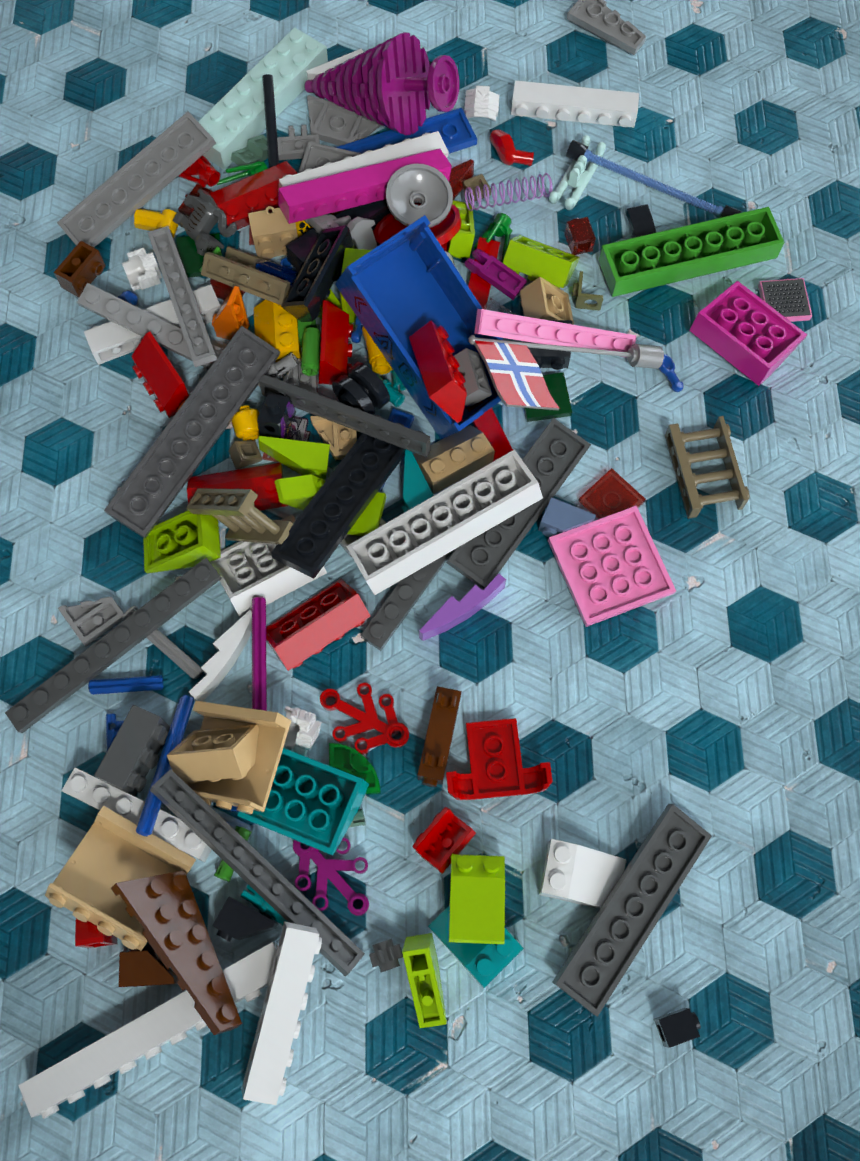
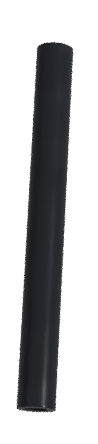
M265 74L262 76L268 163L269 168L279 164L273 76Z

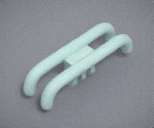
M588 135L583 136L581 143L589 146L590 137ZM599 142L595 154L598 157H603L606 148L604 142ZM580 155L577 161L573 160L556 190L550 193L549 201L552 204L557 203L569 185L574 187L575 190L571 197L565 200V208L572 210L598 165L590 162L585 170L587 158L584 155Z

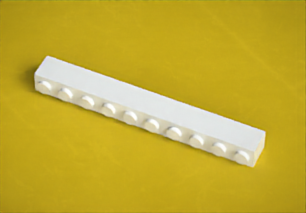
M271 942L222 970L235 1006L236 1003L243 999L250 1002L262 995L260 990L268 986L278 948L275 942ZM186 990L18 1085L31 1118L42 1115L43 1119L59 1111L58 1105L68 1100L69 1104L84 1097V1090L92 1085L97 1089L110 1082V1075L120 1071L121 1074H124L136 1067L135 1061L145 1056L146 1060L161 1053V1046L169 1041L174 1045L187 1038L186 1032L196 1027L197 1031L205 1028L207 1025L194 1008L195 1001Z

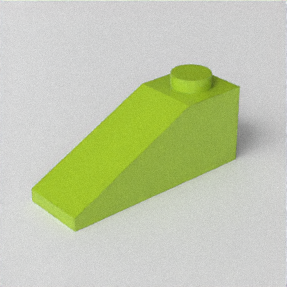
M452 201V204L459 210L462 224L458 233L448 241V253L455 258H470L475 237L473 211H469L465 202Z
M259 436V450L302 476L312 474L326 479L330 444Z
M428 933L406 937L402 954L419 1027L426 1028L447 1024L433 935Z

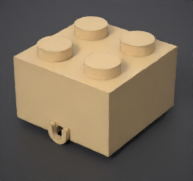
M272 206L267 207L264 211L248 213L257 257L269 260L276 256H287L286 246L292 240L298 238L296 223L289 224L281 209H274Z

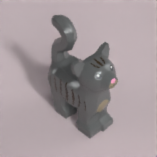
M199 189V197L187 195L184 200L186 206L194 208L191 216L187 217L185 214L177 212L173 221L185 229L187 235L195 241L197 253L204 256L206 252H212L216 247L224 248L222 243L209 235V232L217 222L218 229L224 237H230L235 234L237 225L232 223L227 228V217L223 210L216 205L214 199L206 191Z

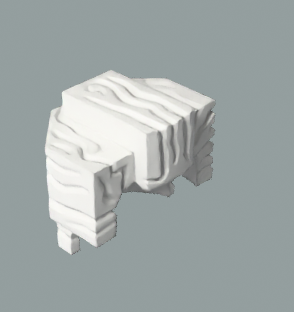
M476 86V88L466 90L464 113L467 119L484 117L496 121L499 111V95L491 92L490 86Z
M143 247L127 253L129 260L123 262L122 265L133 291H136V289L143 290L161 283L159 279L162 276L153 252L147 254Z
M286 706L284 711H286V718L291 720V724L283 748L306 756L319 736L322 722L316 721L314 713Z

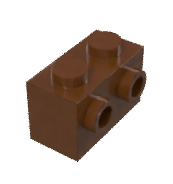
M80 241L54 271V274L61 288L80 297L86 284H91L103 272L105 263L99 250Z

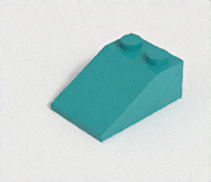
M450 905L428 925L431 931L482 988H485L524 949L506 928L504 944L449 942Z

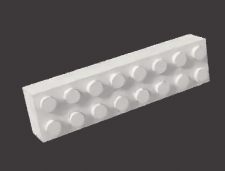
M514 449L346 547L373 594L376 595L543 499L539 483Z

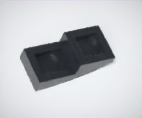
M648 204L627 209L626 216L633 231L631 238L656 233Z

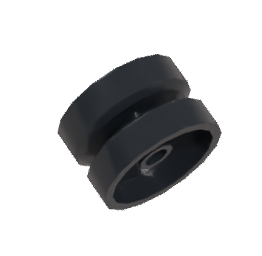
M361 362L355 363L347 371L348 376L341 375L332 383L333 391L342 404L353 408L357 407L372 415L375 414V409H381L390 401L389 392L382 380L373 370Z

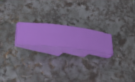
M498 574L484 590L475 584L460 602L451 596L419 630V638L422 641L448 631L470 618L505 588L506 579Z

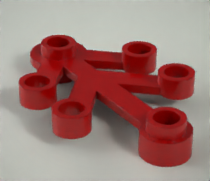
M361 683L357 687L358 696L362 698L366 713L340 700L339 693L334 689H326L321 693L320 703L325 710L333 711L336 709L359 721V723L346 727L337 726L334 728L332 735L336 742H345L350 736L373 729L382 734L369 739H357L355 749L360 754H366L371 748L388 744L391 747L399 748L408 742L409 730L403 723L398 722L393 708L394 699L390 694H383L379 698V705L381 709L385 710L388 722L386 724L378 719L371 696L372 688L368 683ZM367 687L369 689L368 694H361V688ZM330 697L335 699V703L332 705L326 703V700ZM383 699H390L391 704L384 706L382 704ZM342 730L345 732V736L337 738L336 733ZM398 731L402 736L400 739H394L392 734ZM365 742L367 748L360 750L358 749V744Z

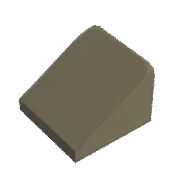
M255 440L234 441L229 449L235 469H241L262 461Z

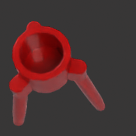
M204 156L196 160L201 165L198 169L200 179L185 173L179 175L181 178L198 183L203 188L206 185L210 187L215 186L220 180V173Z

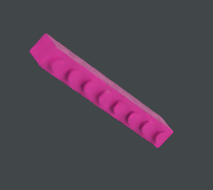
M441 149L427 151L279 188L278 206L288 223L291 224L386 199V188L391 176L398 169L406 165H429L439 170L448 181L452 165Z

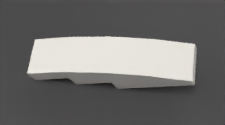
M251 610L213 643L218 652L201 667L206 676L189 691L196 701L203 702L234 666L252 633Z

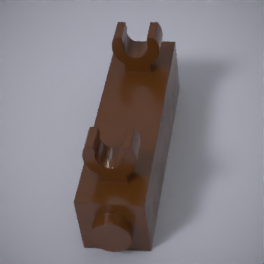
M439 686L436 688L418 771V780H422L423 785L429 787H437V784L443 785L462 691Z

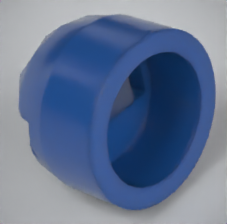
M127 290L118 296V298L134 306L138 303V297L132 291Z

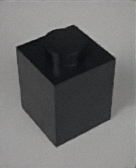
M682 1008L654 1019L664 1047L670 1048L700 1037L698 1029H701L700 1022L695 1012L691 1013L690 1008Z

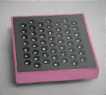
M804 278L760 281L758 288L761 299L789 321H808L811 319L812 313Z

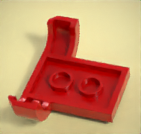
M516 718L466 723L471 773L446 772L448 793L456 800H477L534 794L547 790L553 782L550 762L539 763V765L534 767L522 768Z

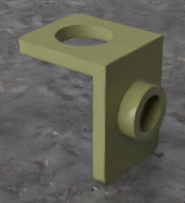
M580 271L578 283L573 284L572 296H576L575 308L601 310L603 295L581 293L583 271ZM586 300H595L597 303H596V304H587V303H585V301H586Z

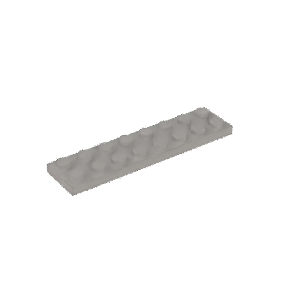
M187 111L57 222L58 225L76 246L80 241H83L95 247L131 217L137 209L139 210L216 144L215 140Z

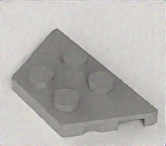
M310 95L307 96L311 135L319 134V139L341 146L364 139L382 126L334 102Z

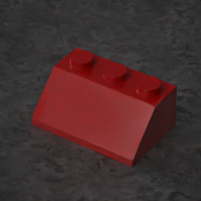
M323 300L319 384L332 385L341 375L348 376L347 371L352 367V364L347 362L348 357H352V344L348 343V338H351L353 324H349V314L326 300Z
M148 332L131 356L135 363L132 369L138 379L143 377L145 380L143 386L149 396L154 394L156 397L154 403L160 413L165 411L168 418H171L177 413L181 403L187 400L189 394L184 382L152 333Z

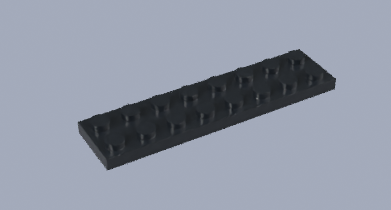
M362 433L293 523L287 539L282 544H277L271 552L272 558L314 579L402 460L406 449Z

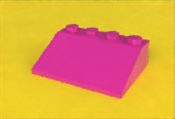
M736 281L702 309L689 330L758 386L783 363L807 336L805 332L739 281Z

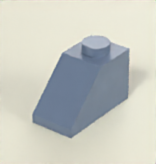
M551 497L541 520L539 531L547 537H552L593 522L596 515Z

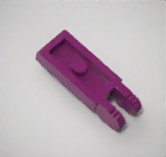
M478 248L472 253L474 259L468 258L465 261V266L472 273L478 274V276L512 300L516 298L520 290L526 285V279L492 255L489 256Z

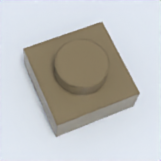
M483 174L463 181L464 190L467 187L472 189L474 202L477 201L476 186L480 188L481 199L484 198V184L488 186L489 196L491 195V188Z

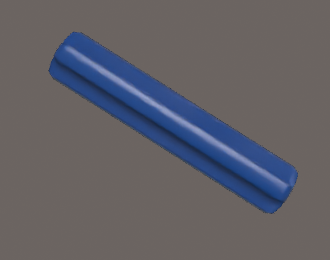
M160 675L90 680L88 689L92 695L162 690L164 680Z

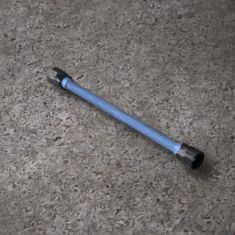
M572 140L567 150L566 157L577 161L580 155H584L587 158V162L591 161L594 164L601 165V167H606L608 170L611 169L613 172L616 171L618 174L626 175V177L634 181L636 180V182H641V184H646L648 187L651 186L653 189L656 188L658 191L661 190V192L674 198L676 197V199H681V201H686L688 204L691 203L693 206L696 205V207L709 211V213H714L718 218L742 212L728 205L725 208L722 206L716 207L714 204L711 205V203H706V201L695 196L693 197V195H688L686 192L683 193L681 190L678 191L676 188L668 187V185L660 181L658 182L655 179L653 180V178L643 176L641 173L638 174V172L623 167L620 164L618 165L615 162L613 163V161L603 159L601 156L598 157L596 154L593 155L592 151L588 150L589 146Z

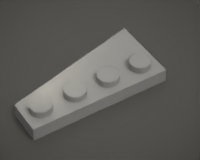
M578 0L567 13L569 21L633 55L645 43L646 36L629 21H623L620 18L621 14L616 10L612 11L606 6L607 2L604 0Z

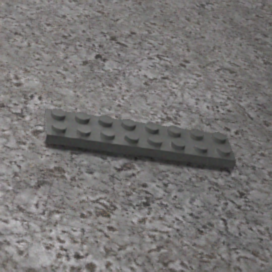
M553 418L522 459L538 481L543 499L459 546L446 563L484 590L498 575L547 507L551 497L555 496L591 444Z
M668 804L552 983L598 1017L712 835L674 804Z

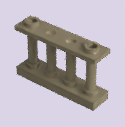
M230 246L226 249L225 257L206 252L201 275L232 287L237 286L242 291L281 306L299 274L297 271Z
M724 416L718 417L713 429L684 433L680 431L679 424L677 423L669 425L666 431L665 438L688 519L697 517L703 505L735 500L737 509L742 510L749 500V490L747 486H744L730 440V426L725 423ZM717 437L720 449L693 454L686 452L684 446L686 442ZM723 458L726 470L698 475L692 473L691 463ZM725 479L730 481L732 491L702 496L698 494L696 488L697 484Z
M198 488L186 508L192 514L212 515L229 528L225 538L230 541L282 544L289 536V530L293 525L291 521L271 520L254 507V501L258 495L251 489Z

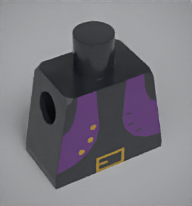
M273 393L266 395L257 420L259 436L287 439L293 418L296 415V410L289 397Z

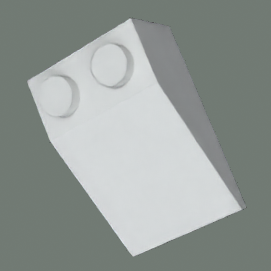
M551 839L548 843L539 895L600 909L623 874L626 859L581 845Z

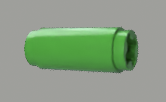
M306 328L303 333L301 369L302 373L307 376H315L319 370L321 335L320 330L317 328Z

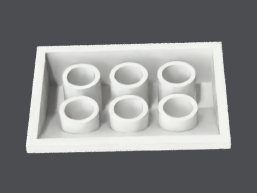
M293 515L282 519L292 523L296 521ZM243 541L220 551L221 557L210 562L222 577L220 582L240 618L249 610L252 611L253 598L263 597L266 599V605L323 576L327 573L325 567L323 566L313 579L273 559L271 552L277 544Z

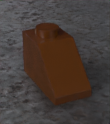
M145 946L142 951L128 948V952H120L119 987L177 984V981H179L176 974L170 968L167 969L163 962L157 959L154 952L145 951Z

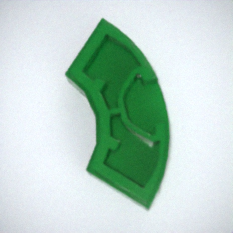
M329 743V766L364 779L369 784L365 794H381L377 774L371 763L362 754L349 746Z

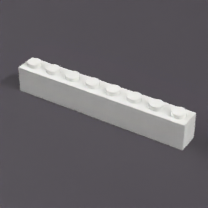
M439 131L425 133L420 137L408 138L394 145L388 144L374 151L368 150L354 157L348 156L341 161L329 162L318 168H309L298 174L286 175L279 179V188L436 149H441L446 158L449 152Z

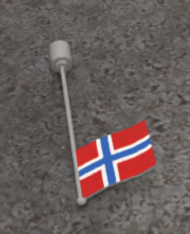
M475 335L469 337V343L477 348L486 364L497 394L507 407L560 409L549 393L539 365L528 348L627 357L632 367L652 369L660 368L664 359L662 347L654 345L633 344L628 352L475 338Z

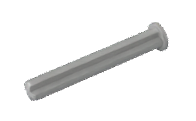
M130 607L124 613L122 621L135 613L138 607ZM158 629L146 637L191 678L197 679L203 673V670L197 663Z

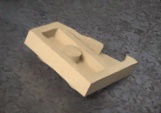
M311 416V423L323 442L330 444L329 451L334 459L342 460L356 443L357 431L319 416Z

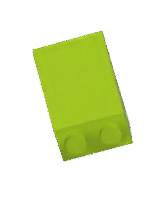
M186 511L155 525L146 539L143 538L144 572L146 573L190 568L196 566L205 558L211 562L221 557L218 520L212 515L192 514L190 511Z
M451 854L449 942L504 944L505 856Z

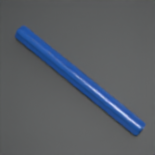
M183 695L179 700L151 787L170 769L172 770L167 755L182 742L195 702L194 698L189 695ZM150 790L136 828L137 834L145 837L152 834L162 804Z

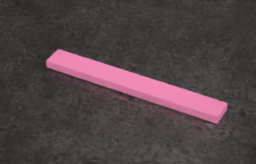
M484 309L477 310L474 334L531 343L628 352L636 341V335Z

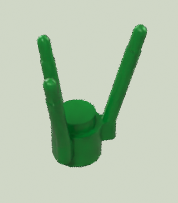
M263 161L228 168L226 173L244 172L219 180L217 185L248 175L250 177L268 168Z
M498 213L482 235V238H487L486 242L489 243L494 235L497 237L505 235L501 260L503 263L513 230L510 228L511 218L504 213Z

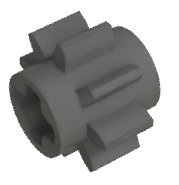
M392 939L372 945L374 953L369 954L372 967L379 966L380 972H385L400 966L398 959L403 957L400 944L393 945Z

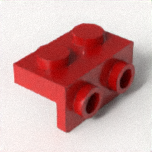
M444 807L441 812L435 815L433 822L417 837L412 847L425 861L443 874L451 864V854L459 855L476 832L456 817L449 808Z

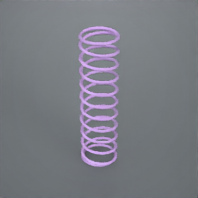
M545 173L543 177L541 174L538 175L537 184L541 195L537 197L536 181L534 176L531 175L530 188L533 197L529 198L528 181L523 177L522 188L526 197L522 200L520 198V182L516 178L514 188L518 197L517 201L512 199L513 187L511 181L508 180L506 186L510 198L509 202H505V188L503 182L500 181L499 193L502 199L501 204L497 203L496 185L492 183L491 193L495 201L494 205L489 204L488 186L484 184L483 193L487 202L485 207L481 205V191L479 186H476L475 193L479 204L478 208L474 207L472 189L467 187L465 190L466 205L469 211L472 212L473 209L478 210L480 207L486 209L488 205L493 208L496 204L498 206L503 205V203L509 205L511 201L517 203L519 200L524 202L527 198L529 200H533L534 197L540 199L542 195L549 197L553 190L552 180L548 173ZM545 175L548 176L550 181L548 194L544 186ZM539 176L541 177L542 181V191L540 188ZM532 178H533V181H534V191H533V188H532V181H531ZM524 179L526 182L527 191H525L524 188ZM516 180L519 187V195L516 188ZM508 183H510L511 195H510V192H509ZM467 193H468V199H469L470 205L472 206V209H470V207H469V205H468Z

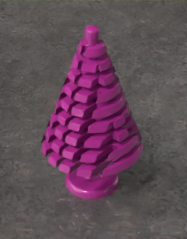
M403 32L346 60L344 63L336 65L334 68L326 70L325 73L316 75L314 80H307L305 82V90L308 93H315L316 96L322 99L326 98L330 102H334L349 111L355 112V114L364 116L398 133L411 135L418 131V125L422 127L426 119V109L429 110L430 102L439 112H449L454 108L459 94V74L454 60L447 55L438 56L429 65V59L424 47L420 48V40L415 35L410 36V33Z

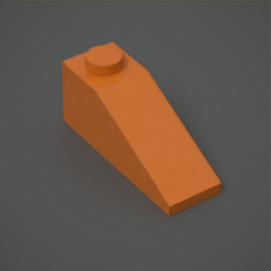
M237 286L233 287L221 305L218 314L213 316L212 326L217 337L231 340L241 326L248 330L249 322L241 292Z

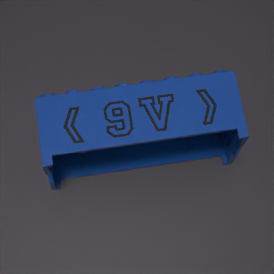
M424 215L347 266L335 285L442 440L461 431L499 403L501 399L495 390L486 364L482 359L492 395L482 400L483 402L470 412L466 408L467 406H464L462 421L457 423L429 398L409 337L429 321H432L438 327L441 325L448 333L447 341L454 349L453 356L466 348L479 353L475 345L469 343L471 335H475V338L503 339L474 334L477 310L483 308L428 227L431 223Z

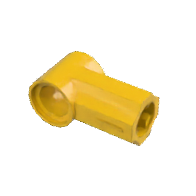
M140 208L134 214L135 228L153 231L169 226L174 238L179 224L173 221L177 212L170 209H165L160 213Z

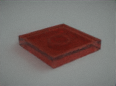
M612 468L579 498V502L592 514H595L597 519L634 506L639 508L646 500Z

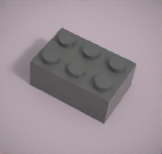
M133 705L94 776L135 797L138 792L140 793L144 789L149 770L153 769L159 760L158 753L161 747L165 745L170 726L161 717Z

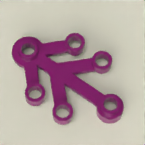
M343 838L342 841L346 842L348 847L344 851H340L337 848L336 851L339 854H347L351 849V844L346 838ZM293 841V850L300 857L299 876L295 879V886L298 890L307 891L311 887L312 882L308 877L310 859L318 866L316 896L312 901V904L321 912L325 911L329 906L327 898V883L329 879L348 900V909L353 915L362 916L368 911L369 900L367 897L360 893L356 894L337 873V871H355L357 874H364L368 870V862L365 858L358 857L354 860L325 859L319 852L321 850L311 846L304 850L301 848V842ZM358 861L365 863V868L361 871L355 868ZM301 878L308 880V885L305 888L299 887L298 883ZM317 899H325L326 903L323 908L316 906ZM361 899L363 901L361 909L353 907L355 900Z

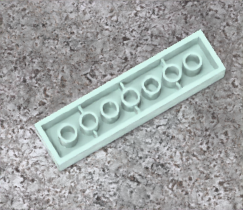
M294 27L198 121L216 142L202 156L225 170L233 162L231 161L232 152L247 147L248 139L259 136L266 129L262 76L265 74L273 76L277 118L305 89V82L307 81L306 71L328 62L327 46Z

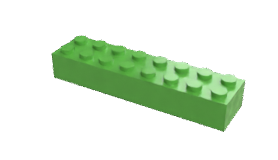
M765 207L602 245L599 264L611 296L615 297L776 259L785 242L770 208Z

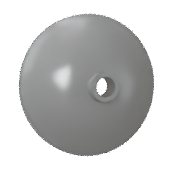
M406 165L398 169L391 176L387 184V206L391 214L406 226L411 225L425 215L431 223L428 227H434L447 217L452 206L453 193L449 181L439 170L429 165ZM418 201L421 205L417 206L414 202Z

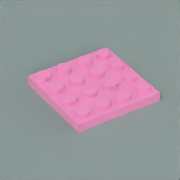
M637 506L557 534L548 539L585 627L670 596L676 592Z

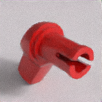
M502 130L492 131L490 142L495 147L500 160L504 164L510 166L513 163L532 166L534 152L516 150L509 134Z

